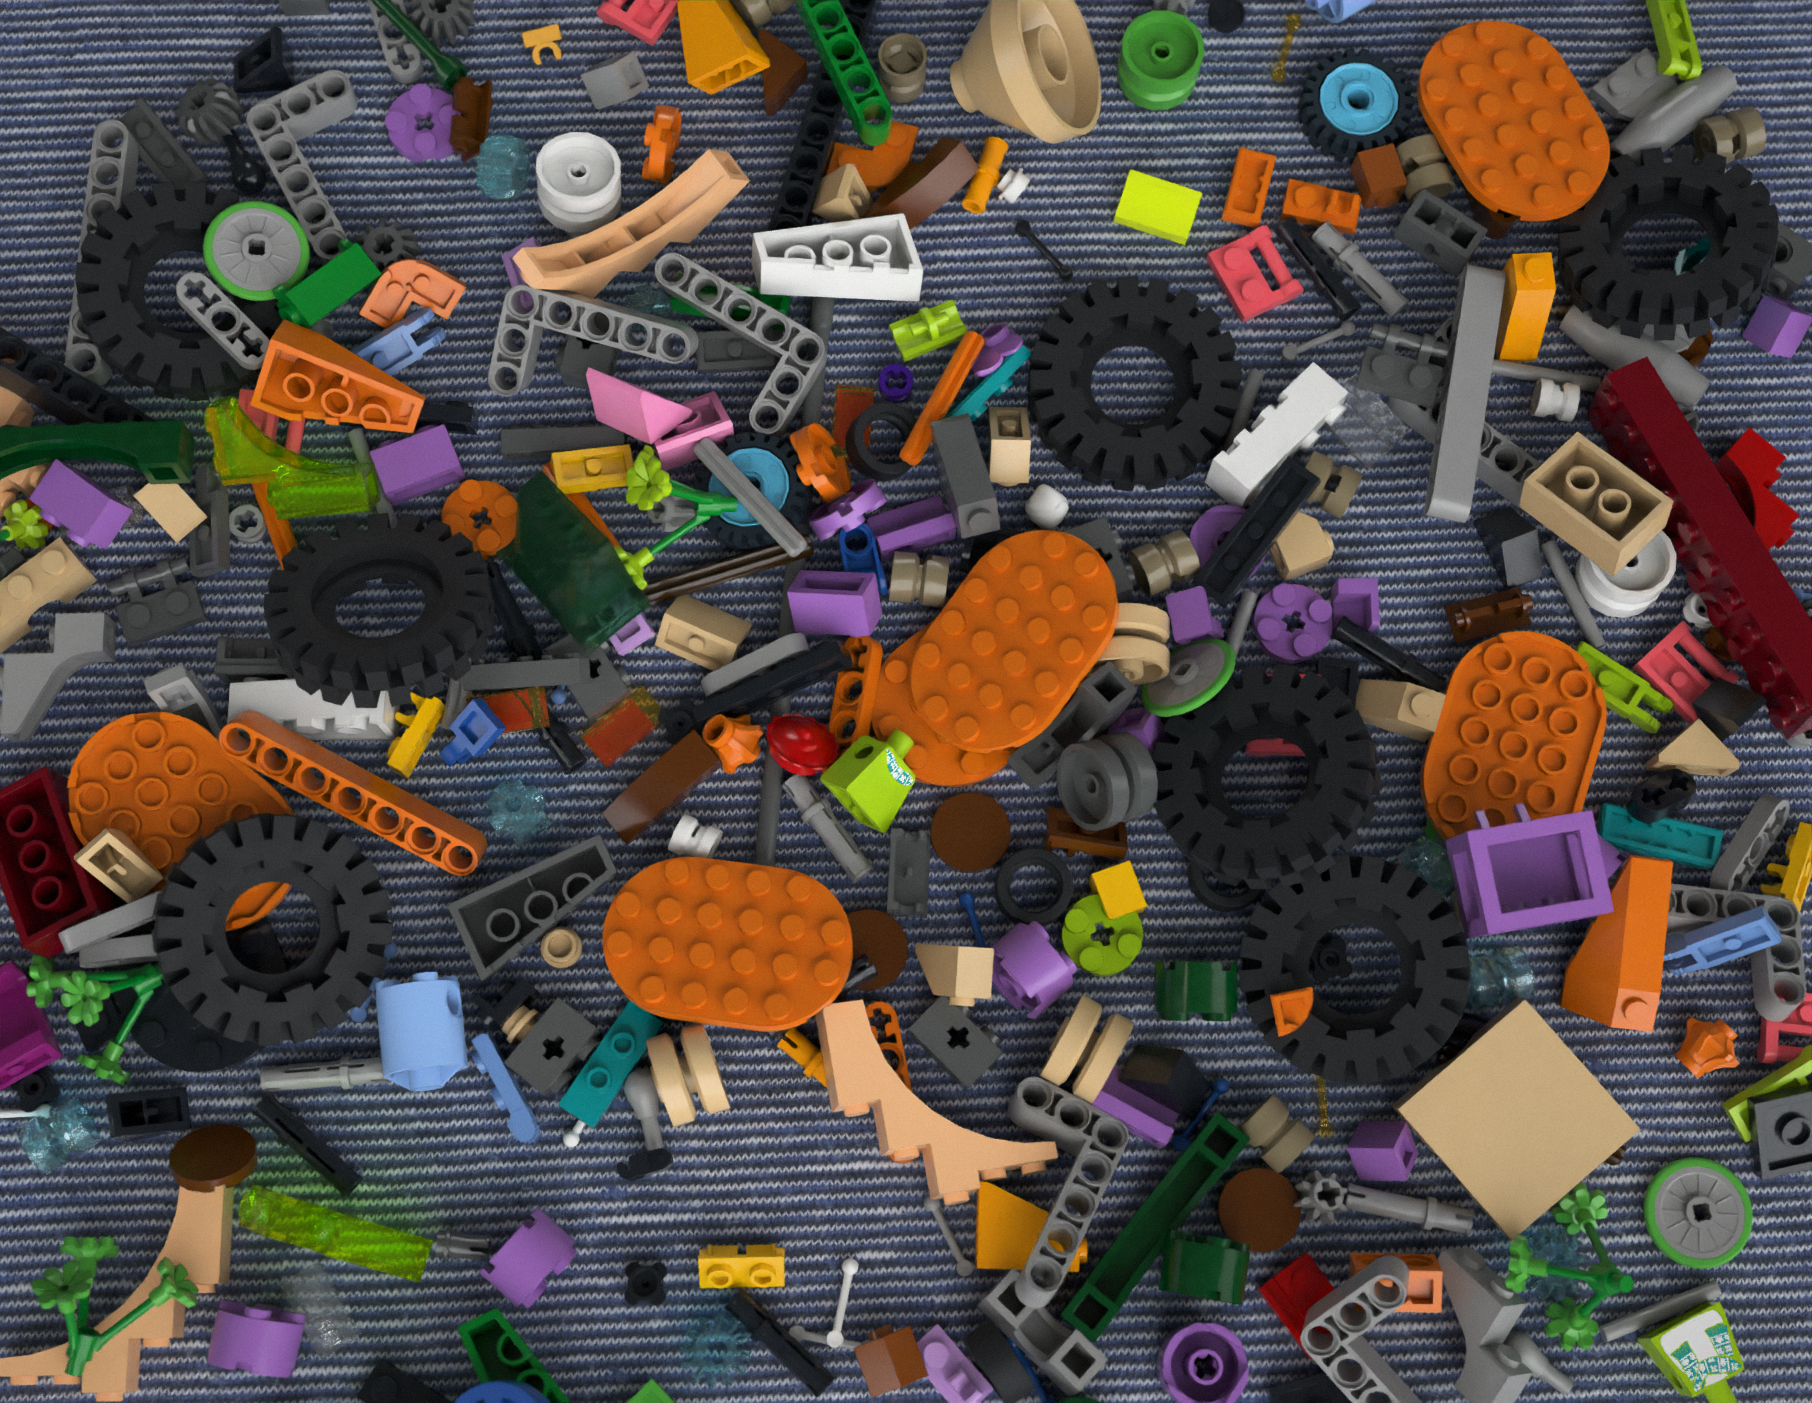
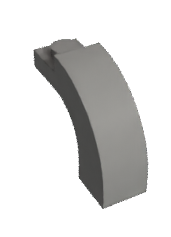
M183 663L174 667L164 668L156 675L143 680L147 693L162 712L180 715L193 720L219 739L220 731L224 725L206 690L193 670L188 671Z

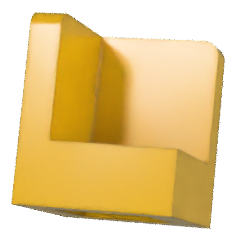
M1130 860L1092 873L1088 879L1092 893L1099 895L1109 920L1135 911L1137 914L1142 913L1147 907Z

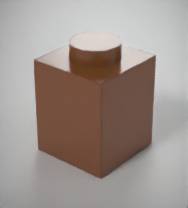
M1394 144L1357 152L1350 172L1358 194L1362 198L1363 208L1368 209L1377 206L1378 209H1385L1395 205L1400 200L1408 183Z
M888 1324L868 1332L867 1335L870 1341L854 1347L872 1398L928 1376L910 1326L893 1331L892 1325Z

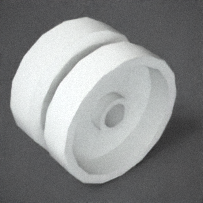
M588 132L562 134L554 137L542 147L536 158V181L538 185V205L543 216L555 227L570 233H589L613 221L621 208V161L615 148L605 139Z
M1661 531L1615 576H1611L1585 555L1581 554L1576 563L1575 582L1584 600L1591 608L1604 615L1620 618L1639 615L1653 605L1660 593L1669 584L1676 571V552L1671 539Z

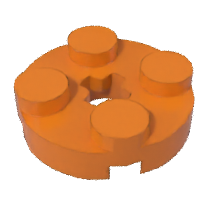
M656 105L653 123H648L645 131L644 145L650 147L649 157L646 156L644 160L642 179L663 184L669 183L676 163L671 160L674 150H678L680 143L682 116L681 112H678L679 108Z
M812 423L791 433V443L797 451L801 462L796 465V470L804 485L809 486L813 484L826 503H830L847 494L846 492L851 489L849 469L843 455L836 458L830 447L835 445L836 442L829 432L820 424Z
M466 480L448 497L442 509V523L450 525L452 536L459 532L464 534L473 542L474 552L479 550L484 560L489 559L488 556H495L498 553L503 554L510 550L521 533L522 519L517 501L510 491L495 482ZM481 512H488L487 516L492 520L489 526L482 524L480 529L474 528L475 521L472 519L473 516Z

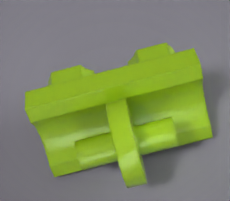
M953 299L932 308L926 306L919 309V313L889 324L890 333L904 362L959 341L968 332L959 316Z

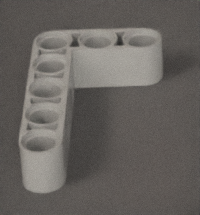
M339 70L325 71L250 108L246 117L247 125L322 266L342 253L340 251L334 255H326L329 250L338 247V242L347 238L296 142L349 117L356 110L358 101L350 80L345 73ZM335 92H343L340 96L331 97ZM302 108H309L304 113L296 114ZM274 124L272 128L268 130H262V128L266 125ZM283 155H291L287 160L278 161ZM308 185L305 190L294 192L297 187ZM325 216L319 223H310L315 217Z
M677 253L662 255L656 262L655 276L668 294L780 358V361L753 404L749 413V420L756 433H765L769 438L772 435L777 438L781 437L826 363L827 351L821 337L686 257ZM679 266L684 269L683 277L679 281L668 282L665 280L666 272L670 268ZM703 287H716L718 289L717 296L709 302L700 301L698 295ZM737 306H749L751 314L747 320L738 322L732 319V312ZM778 324L785 328L784 336L780 340L769 341L765 338V332L770 326ZM806 344H813L819 348L818 355L811 361H804L798 357L800 348ZM787 377H792L799 381L798 389L790 395H784L778 391L780 382ZM766 411H774L779 414L777 424L770 429L760 427L758 422L761 414Z
M525 282L513 286L505 295L488 372V383L496 394L506 397L526 389L533 379L544 328L672 364L682 362L691 357L698 348L699 339L694 329L683 323L567 290L534 289ZM522 291L529 292L533 297L534 306L531 311L521 305L520 295ZM560 301L570 306L572 311L570 321H565L558 315L557 306ZM597 312H601L608 317L610 323L607 332H603L596 327L594 321ZM634 323H639L646 328L647 340L645 343H641L633 337L632 327ZM514 329L524 334L526 339L524 348H519L513 343L512 332ZM671 334H678L684 339L685 350L683 353H677L670 347L669 338ZM505 367L515 371L517 375L516 386L506 382L504 378Z
M1453 317L1447 319L1434 334L1437 341L1450 343L1446 335H1451ZM1430 355L1428 363L1443 367L1435 400L1431 408L1389 396L1387 397V405L1396 417L1434 444L1437 422L1432 414H1439L1442 389L1439 386L1444 381L1447 356L1445 359ZM1484 421L1476 477L1521 509L1519 503L1524 480L1542 464ZM1495 460L1504 461L1510 471L1499 469L1496 466Z
M1612 877L1608 880L1609 890L1617 877ZM1671 884L1666 935L1673 933L1683 935L1703 926L1731 917L1729 914L1734 916L1763 906L1771 919L1778 924L1777 927L1780 930L1782 941L1773 946L1750 953L1754 1004L1758 1013L1766 1020L1781 1022L1787 1019L1806 997L1800 915L1794 903L1778 896ZM1688 909L1694 911L1698 916L1692 914ZM1598 916L1590 918L1595 922ZM1773 956L1777 957L1781 962L1775 960ZM1775 993L1781 995L1785 1001L1780 999Z
M1028 1077L1021 1081L1009 1102L1008 1115L1017 1126L1047 1142L1055 1141L1056 1147L1076 1157L1015 1285L1016 1295L1020 1302L1030 1308H1042L1050 1302L1061 1286L1128 1143L1129 1134L1125 1124L1114 1116L1042 1078ZM1024 1098L1034 1101L1038 1107L1028 1105ZM1061 1118L1070 1120L1075 1127L1067 1126ZM1098 1138L1106 1139L1112 1147L1105 1146ZM1082 1171L1091 1173L1096 1181L1088 1180ZM1069 1205L1076 1208L1080 1216L1072 1215L1065 1206ZM1048 1240L1058 1242L1064 1251L1060 1252L1053 1249ZM1031 1276L1042 1278L1047 1284V1288L1037 1286L1032 1281Z
M1390 1255L1376 1259L1312 1305L1306 1314L1300 1337L1302 1346L1352 1403H1422L1361 1335L1397 1310L1405 1301L1410 1274L1405 1262L1398 1257ZM1390 1279L1397 1283V1286L1387 1287L1382 1285L1379 1280ZM1354 1302L1360 1304L1364 1309L1355 1311L1346 1304ZM1314 1327H1326L1331 1333H1319ZM1353 1359L1356 1360L1360 1365L1351 1366L1346 1364L1343 1360ZM1380 1391L1389 1397L1379 1398L1372 1394V1392Z

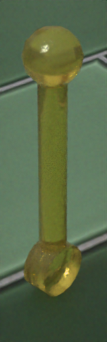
M1290 14L1286 20L1288 31L1278 66L1272 72V79L1275 82L1280 83L1286 78V71L1284 69L1295 30L1299 29L1302 22L1298 14Z
M1317 1075L1320 1124H1318L1316 1132L1319 1137L1327 1139L1334 1134V1127L1328 1121L1325 1079Z

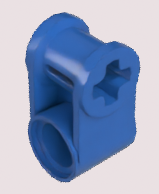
M863 523L848 532L842 529L839 534V556L842 572L875 573L879 594L881 596L888 595L885 574L881 560L879 561L872 530ZM852 537H859L866 542L867 546L859 552L849 550L845 543Z

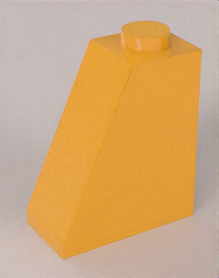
M730 0L677 1L687 81L689 84L713 95L770 67L769 58Z
M1552 252L1512 254L1502 271L1506 272L1495 346L1496 358L1498 360L1509 362L1536 361L1556 291Z
M980 1181L981 1188L977 1190L975 1269L1011 1270L1015 1268L1021 1271L1049 1212L989 1182ZM1087 1238L1082 1239L1068 1272H1079V1264L1087 1263ZM1048 1240L1053 1249L1060 1252L1064 1251L1058 1242Z

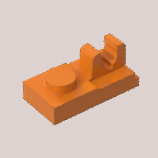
M1289 179L1280 219L1287 220L1294 217L1297 223L1318 228L1329 220L1338 232L1354 235L1362 198L1358 194Z

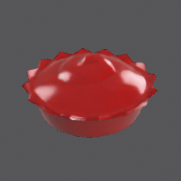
M784 712L780 717L774 716L772 722L766 725L768 732L765 736L768 739V749L772 758L780 767L791 773L801 776L814 775L826 767L832 766L834 761L840 758L838 754L840 745L835 742L836 735L828 732L826 724L817 723L813 717H804L800 713L790 715Z

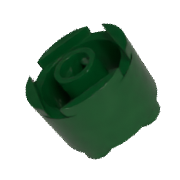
M1154 961V1012H1161V1020L1189 1021V1013H1202V1020L1231 1021V1013H1238L1237 962H1227V971H1223V962H1170V970H1164V961Z
M1168 1230L1158 1290L1243 1305L1250 1260V1245L1218 1237H1202L1191 1233Z

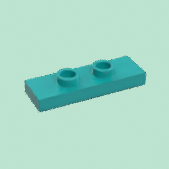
M1022 345L1016 353L1004 356L1001 365L992 373L981 377L948 410L944 419L968 413L971 422H974L987 409L984 402L993 393L998 397L1012 385L1014 381L1010 376L1032 353Z
M1608 803L1600 805L1596 828L1597 833L1618 850L1648 857L1671 859L1673 863L1711 872L1719 861L1723 830L1668 817L1654 823H1643L1633 818L1627 811V808Z
M629 1000L558 1106L594 1129L624 1086L628 1075L634 1071L647 1052L646 1039L657 1036L664 1027V1022Z

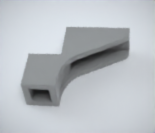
M105 612L55 614V627H51L49 631V644L54 653L4 654V667L0 668V690L3 691L2 706H0V733L13 742H26L30 740L65 682L73 673L90 664L115 662L116 622Z
M1468 1247L1442 1250L1437 1260L1442 1269V1280L1466 1341L1465 1364L1454 1387L1470 1403H1515L1533 1372L1521 1361L1520 1354L1510 1346L1504 1345L1503 1342L1526 1307L1527 1302L1513 1291V1288L1506 1287V1279L1495 1274L1485 1264L1484 1257L1477 1251Z

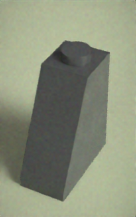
M966 413L930 422L940 488L961 538L964 539L1000 530L996 495L969 414Z

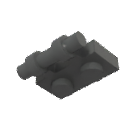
M1374 322L1369 337L1383 341L1382 349L1367 346L1355 387L1431 408L1435 400L1443 367L1429 364L1430 355L1445 359L1450 344L1437 341L1436 336L1427 333L1420 336L1402 331V326L1393 323L1385 326ZM1396 345L1417 351L1416 359L1395 354Z
M186 556L174 560L165 558L156 561L157 566L139 572L133 569L122 573V578L108 582V588L113 597L125 593L129 594L130 602L116 606V611L126 642L131 647L208 620L197 584L193 580L179 584L177 575L190 571V565ZM163 581L165 590L145 596L142 587Z

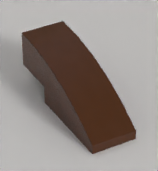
M942 137L919 164L909 162L862 217L871 218L904 213L910 230L945 204L980 168L962 141Z
M693 730L634 780L602 812V815L628 846L690 796V791L721 768L720 760L698 733Z

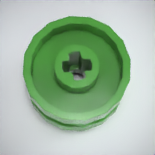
M1169 10L1150 11L1138 16L1125 31L1116 66L1117 82L1123 94L1135 105L1149 110H1168L1182 104L1193 92L1204 57V41L1197 26L1184 15Z

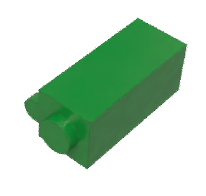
M344 238L338 242L341 254L289 291L279 284L272 289V293L278 300L275 305L279 308V315L282 320L285 319L311 329L369 287L382 273L357 242L352 244L347 238Z

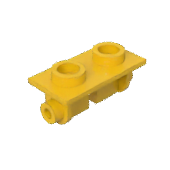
M776 1243L771 1245H746V1254L738 1255V1245H708V1249H700L698 1255L700 1289L785 1287L784 1247H776Z

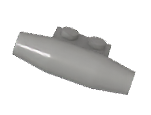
M1647 47L1593 86L1589 95L1615 120L1619 118L1631 122L1610 144V160L1628 153L1636 166H1638L1641 161V150L1661 147L1662 153H1664L1697 127L1699 120L1709 118L1737 87L1734 73L1728 67L1718 65L1701 73L1697 78L1677 85L1674 75L1667 76L1658 72L1657 63L1659 58Z
M1574 304L1562 320L1559 329L1589 355L1612 370H1617L1648 357L1673 399L1692 408L1696 406L1711 381L1678 354L1685 349L1687 350L1696 338H1688L1683 324L1676 325L1675 340L1654 341V325L1646 324L1641 338L1638 339L1621 335V318L1609 329H1606L1592 321L1593 308L1582 313Z

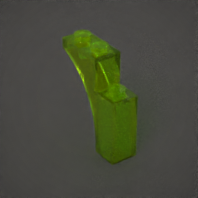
M235 397L219 398L206 408L204 416L205 428L207 433L212 435L215 448L213 464L215 471L221 475L223 486L269 481L270 484L267 489L268 501L270 506L275 508L277 520L370 511L381 500L373 462L352 464L328 463L292 452L265 435L244 413Z
M256 1184L252 1185L250 1192L244 1194L238 1209V1216L241 1217L238 1225L262 1236L415 1282H420L433 1244V1240L334 1210Z

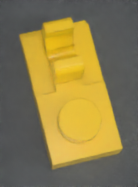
M630 444L551 453V464L557 495L628 486L627 472L631 466H634Z
M410 692L411 704L416 705L418 713L410 716H405L400 712L395 714V719L398 723L407 728L402 737L397 736L391 743L387 752V758H389L387 765L393 772L407 779L412 774L443 718L445 705L434 696L431 700Z
M1800 822L1797 833L1789 836L1786 844L1785 855L1790 861L1789 865L1784 866L1770 863L1766 869L1769 875L1781 878L1783 883H1778L1775 886L1761 884L1760 887L1763 895L1788 899L1794 903L1799 913L1812 876V824Z

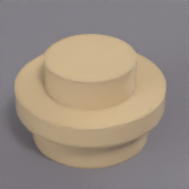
M554 928L547 932L542 939V957L552 967L568 968L579 960L582 954V941L578 934L570 928Z
M524 1005L518 1008L502 1027V1031L508 1036L506 1040L511 1045L522 1041L537 1023L536 1020L540 1013L535 1009L530 1011Z

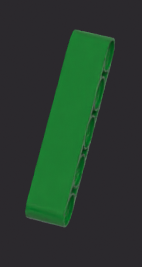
M796 0L797 11L858 136L868 145H882L891 136V105L839 0ZM827 23L835 25L832 28L821 27V25ZM839 55H848L851 58L847 60H839L836 57ZM860 86L866 88L867 90L863 92H855L851 89ZM877 118L883 122L880 124H870L867 120Z

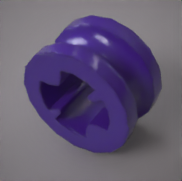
M891 364L881 371L878 379V388L882 398L891 403H901L907 400L913 389V376L910 370L904 365ZM889 378L895 381L902 378L903 389L900 390L898 387H893L890 390L888 388Z

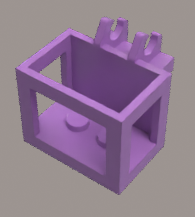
M1524 803L1514 804L1513 808L1518 822L1490 827L1484 810L1474 811L1473 818L1478 829H1472L1445 840L1466 939L1584 919L1614 912L1592 810L1530 820ZM1576 833L1579 840V845L1581 849L1582 859L1584 863L1591 898H1588L1587 888L1585 884L1582 865L1575 838Z

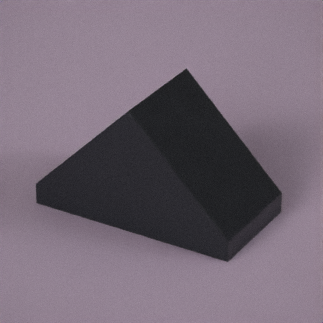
M274 26L233 57L235 92L243 94L280 91L295 86L293 54L281 28Z
M1511 507L1474 520L1473 524L1505 591L1515 589L1543 577L1537 528Z
M1718 678L1691 704L1698 719L1723 742L1754 715L1767 700L1758 693Z
M1136 1044L1118 1080L1191 1121L1194 1119L1210 1085L1184 1050Z
M186 1087L116 1093L105 1096L112 1139L131 1142L192 1128Z

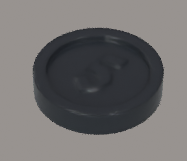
M1214 0L1208 9V22L1216 31L1222 33L1234 32L1243 24L1245 18L1244 6L1239 0Z

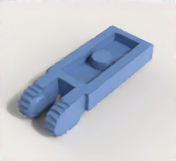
M424 307L408 315L403 322L401 320L350 350V352L392 376L423 357L424 352L445 339L446 333L442 327L437 326L423 333L414 341L410 334L427 324L434 317L431 308Z
M1759 906L1683 935L1678 933L1668 935L1665 941L1664 960L1667 962V969L1673 975L1679 976L1699 969L1705 970L1780 943L1782 939L1777 925L1763 906Z
M482 1033L472 1039L476 1050L471 1052V1056L481 1074L483 1075L488 1072L495 1087L490 1089V1092L501 1111L508 1109L511 1115L507 1126L510 1132L514 1133L513 1137L516 1138V1141H520V1143H535V1140H539L538 1137L541 1135L540 1131H542L540 1125L537 1124L538 1120L511 1068L504 1063L506 1059L494 1036Z

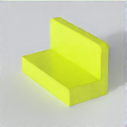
M1129 170L1113 222L1185 245L1202 193L1135 170Z

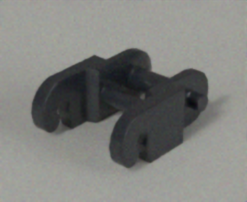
M663 1148L629 1156V1171L628 1166L620 1162L617 1164V1172L625 1180L634 1181L668 1170L673 1164V1157L669 1151Z

